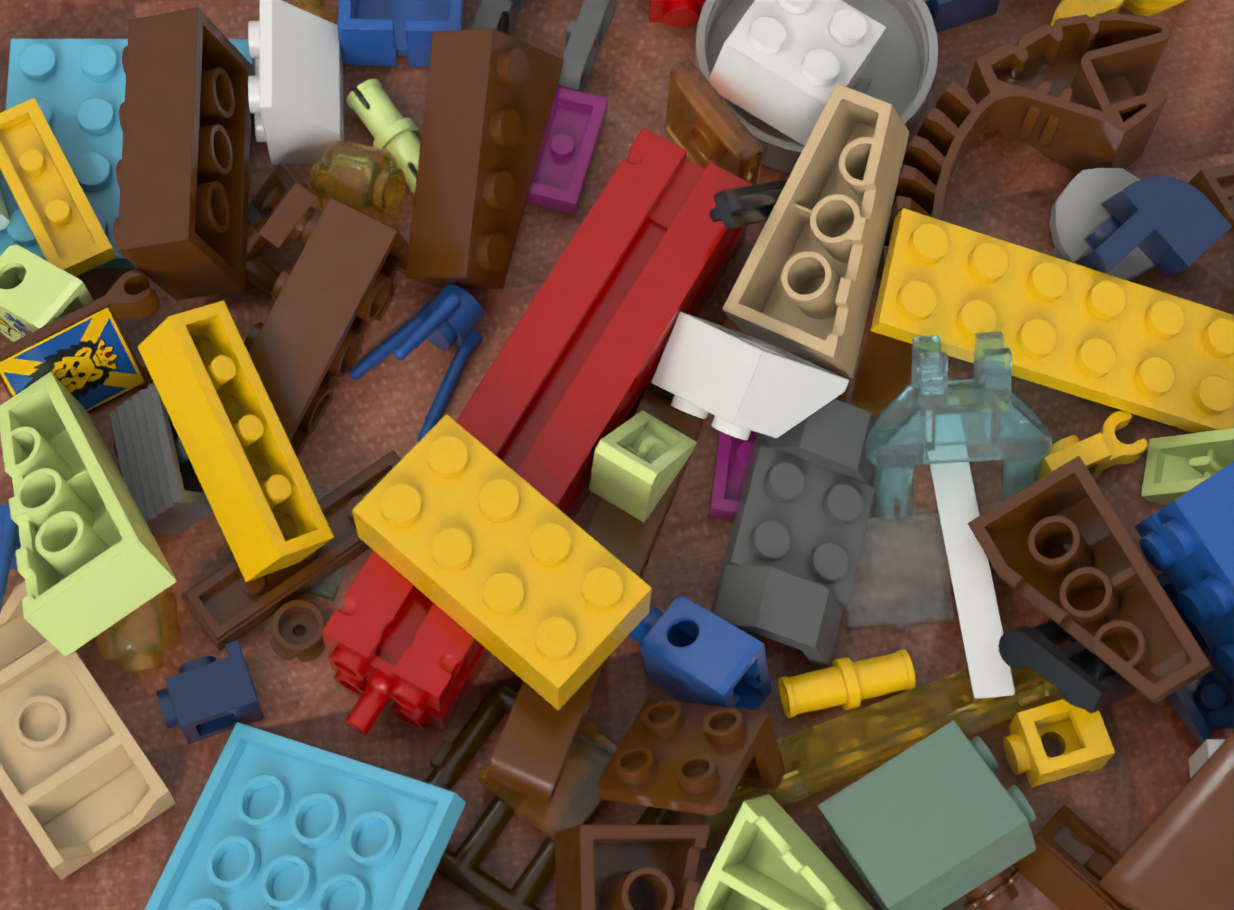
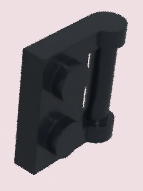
M1052 620L1033 628L1021 625L1005 632L1000 637L998 644L999 653L1007 665L1017 669L1029 666L1055 686L1065 701L1075 707L1085 709L1090 714L1138 691ZM1068 640L1073 642L1062 648L1057 647V645Z

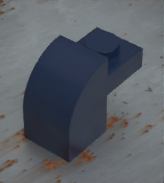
M1166 176L1148 177L1127 186L1101 204L1110 216L1085 236L1083 240L1090 248L1074 263L1106 273L1138 246L1164 277L1168 278L1192 265L1232 225L1210 200L1191 184Z

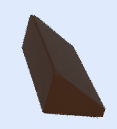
M1065 805L1034 836L1037 850L1013 864L1015 869L1018 868L1021 874L1060 910H1131L1119 903L1098 884L1121 854Z

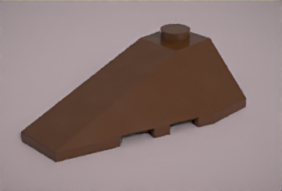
M1080 456L1075 457L967 523L996 573L1004 582L1152 703L1156 704L1213 670V667Z

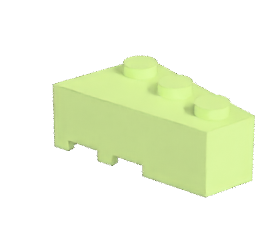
M770 794L743 801L696 897L694 910H874Z

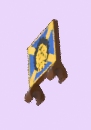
M137 269L128 271L115 282L105 296L1 348L0 381L9 397L12 398L51 371L85 410L90 413L148 382H153L141 354L136 358L118 320L145 318L158 311L160 300L155 290L150 288V283L145 273Z

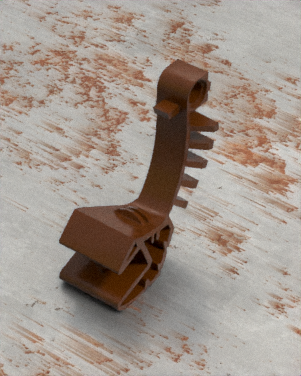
M1087 14L1060 18L1055 21L1053 26L1046 23L1019 37L1016 46L1009 42L975 59L967 86L968 93L953 81L944 90L936 103V107H933L926 116L904 156L885 236L884 248L876 275V302L894 218L902 208L942 220L945 192L953 171L972 142L984 130L995 129L1012 134L1076 174L1082 170L1094 168H1123L1126 170L1141 157L1168 98L1166 90L1158 89L1146 93V90L1170 37L1171 30L1169 25L1161 20L1127 14H1097L1095 19H1090Z

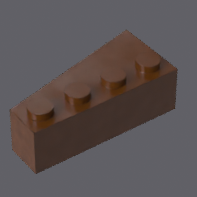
M331 197L323 212L320 210L315 211L308 220L301 238V243L305 246L294 267L287 266L279 275L272 291V300L275 303L264 324L258 322L253 326L244 342L297 457L333 399V389L328 387L327 384L333 375L341 378L347 371L351 370L361 354L363 335L360 330L365 322H371L374 319L381 321L393 301L392 296L389 295L392 278L396 271L406 275L409 245L398 230Z
M577 825L556 831V910H694L699 882H695L701 850L706 849L710 825Z

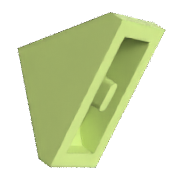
M642 410L599 441L594 451L589 490L645 523L693 452L697 442Z
M1234 428L1149 439L1141 497L1148 502L1168 505L1234 462Z

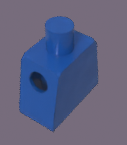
M685 596L677 597L665 612L650 604L649 613L628 635L641 644L640 649L648 677L678 701L757 711L772 691L764 643Z

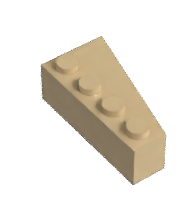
M836 83L722 308L727 316L743 332L853 379L909 137V130L893 104Z

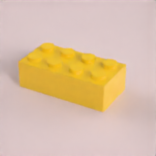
M447 414L352 510L357 535L362 541L558 711L649 613L652 588Z

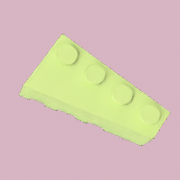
M50 371L0 405V435L5 471L12 478L14 497L9 499L11 519L18 525L21 548L15 550L18 573L25 578L27 596L21 598L24 619L66 657L170 587L177 580L90 414Z

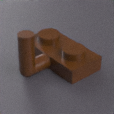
M282 162L278 164L248 205V218L251 222L247 226L246 280L270 297H272L274 285L281 273L262 261L257 255L268 241L279 248L287 236L293 240L296 239L304 231L308 220L315 212V209L310 205L316 199V195L299 174Z

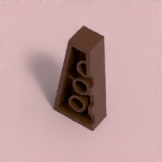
M494 28L433 32L406 278L442 289L447 284H453L462 289H503L564 63L563 59Z

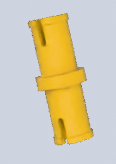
M902 649L892 654L854 662L849 657L834 659L832 667L791 677L778 678L777 686L783 712L787 718H792L798 714L839 705L846 711L860 707L861 700L902 690H912L915 688L916 681L911 658L908 652Z

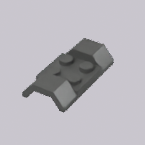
M833 399L778 438L756 432L711 608L712 613L746 633H755L802 650L812 666L819 669L830 667L843 608L849 605L876 488L872 487L884 434L871 412Z

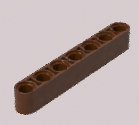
M646 389L635 415L643 410L697 442L704 419L671 406L673 398ZM691 455L645 523L600 497L586 533L641 579ZM610 656L559 711L523 681L493 753L486 774V781L547 805L550 804Z

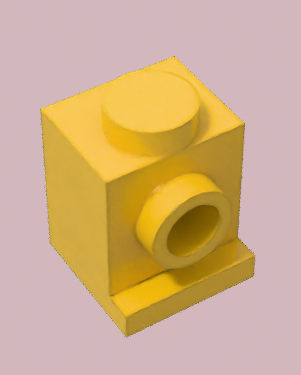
M1064 699L1018 712L1008 726L1011 735L1003 738L1004 752L1012 772L1015 775L1026 773L1031 788L1088 770L1093 772L1102 769L1115 754L1100 711L1098 710L1090 714L1085 709L1075 707ZM1045 738L1055 740L1061 748V755L1056 757L1047 756L1041 740Z

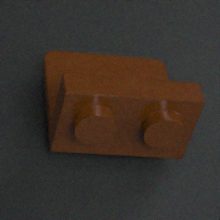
M648 697L597 780V787L600 796L607 801L701 815H715L725 808L737 785L776 790L786 771L769 712Z

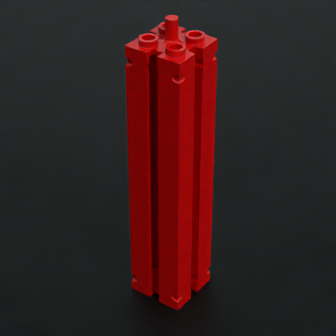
M642 128L630 147L628 158L626 160L622 159L455 421L572 521L591 492L589 486L594 451L599 441L635 415L646 389L653 391L656 385L651 382L680 311L698 317L725 273L729 259L734 258L746 235L747 225L727 229L723 221L715 223L712 221L709 210L716 207L714 195L719 191L751 186L753 184L710 162L705 169L686 159L687 150L645 128ZM374 550L346 592L343 606L334 611L321 632L325 647L330 650L328 660L331 669L336 672L333 677L334 680L349 692L359 696L344 723L352 730L364 736H367L390 699L395 701L390 708L391 713L404 723L418 730H424L427 724L444 733L457 711L460 699L466 697L492 654Z

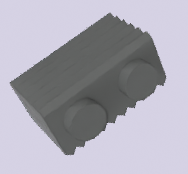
M153 383L148 384L147 389L140 390V394L133 395L131 400L124 401L125 405L117 406V410L109 412L115 439L113 447L115 455L119 460L122 477L152 534L177 536L211 514L213 510L158 390Z

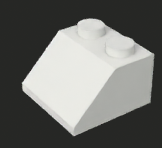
M680 311L651 383L674 394L671 406L702 419H707L708 414L711 413L715 415L711 424L713 428L747 441L751 431L774 438L780 437L844 393L849 379L759 338Z

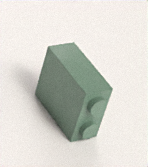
M954 720L817 805L831 837L881 910H942L1037 850L1029 825L1037 819L1031 805L1016 785L1005 790L994 775L999 770V766L987 745L979 736L968 740Z

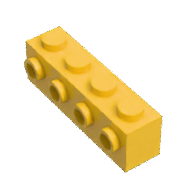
M224 300L167 317L137 347L245 582L301 562L333 539L334 536Z

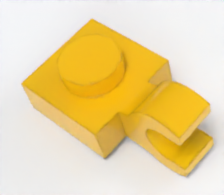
M1117 411L1106 419L1098 434L1082 441L1079 440L1077 435H1072L1048 447L1043 453L1045 457L1033 480L1034 482L1038 481L1077 456H1080L1095 479L1102 474L1104 469L1117 464H1129L1139 459L1147 448L1148 443L1145 438L1137 440L1133 444H1124L1117 439L1115 431L1126 427L1132 418L1129 412Z

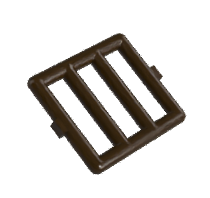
M505 681L495 683L452 744L444 740L430 759V766L434 769L424 783L451 791L504 714H510L519 689ZM580 730L571 755L593 770L512 889L478 867L527 797L503 787L496 793L458 850L455 852L446 846L435 871L493 910H542L534 905V903L556 872L555 832L577 825H588L604 801L600 796L597 780L613 756L614 751ZM647 807L636 825H668L676 811Z

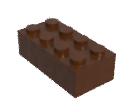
M199 7L129 20L128 46L122 52V64L126 74L125 102L121 104L119 109V120L123 131L122 159L118 161L116 166L120 201L119 217L115 219L113 224V237L117 251L139 270L143 271L146 276L176 301L243 291L246 284L251 134L248 77L253 74V66Z

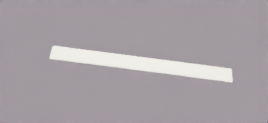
M955 401L920 404L919 412L973 695L976 699L1012 696L1015 694L1010 666L1002 660L999 653L998 644L1000 637L1003 635L989 559L967 524L979 517L980 514L958 404Z

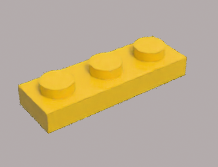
M35 97L0 112V171L46 261L76 277L115 259L114 250Z

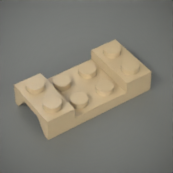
M24 581L15 587L0 612V789L53 871L63 880L175 805L176 802L76 651L64 657L24 619L21 599L27 596L26 583Z

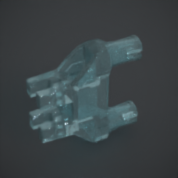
M1002 332L975 333L973 379L948 380V356L946 352H941V340L938 335L913 337L911 383L878 417L865 442V456L872 466L876 467L875 501L873 505V512L876 516L882 519L894 520V503L895 506H899L898 515L900 519L911 517L914 514L913 475L914 468L918 465L1002 460L999 504L1040 479L1041 460L1051 452L1053 438L1039 417L1011 389L1012 353L1009 348H1004Z

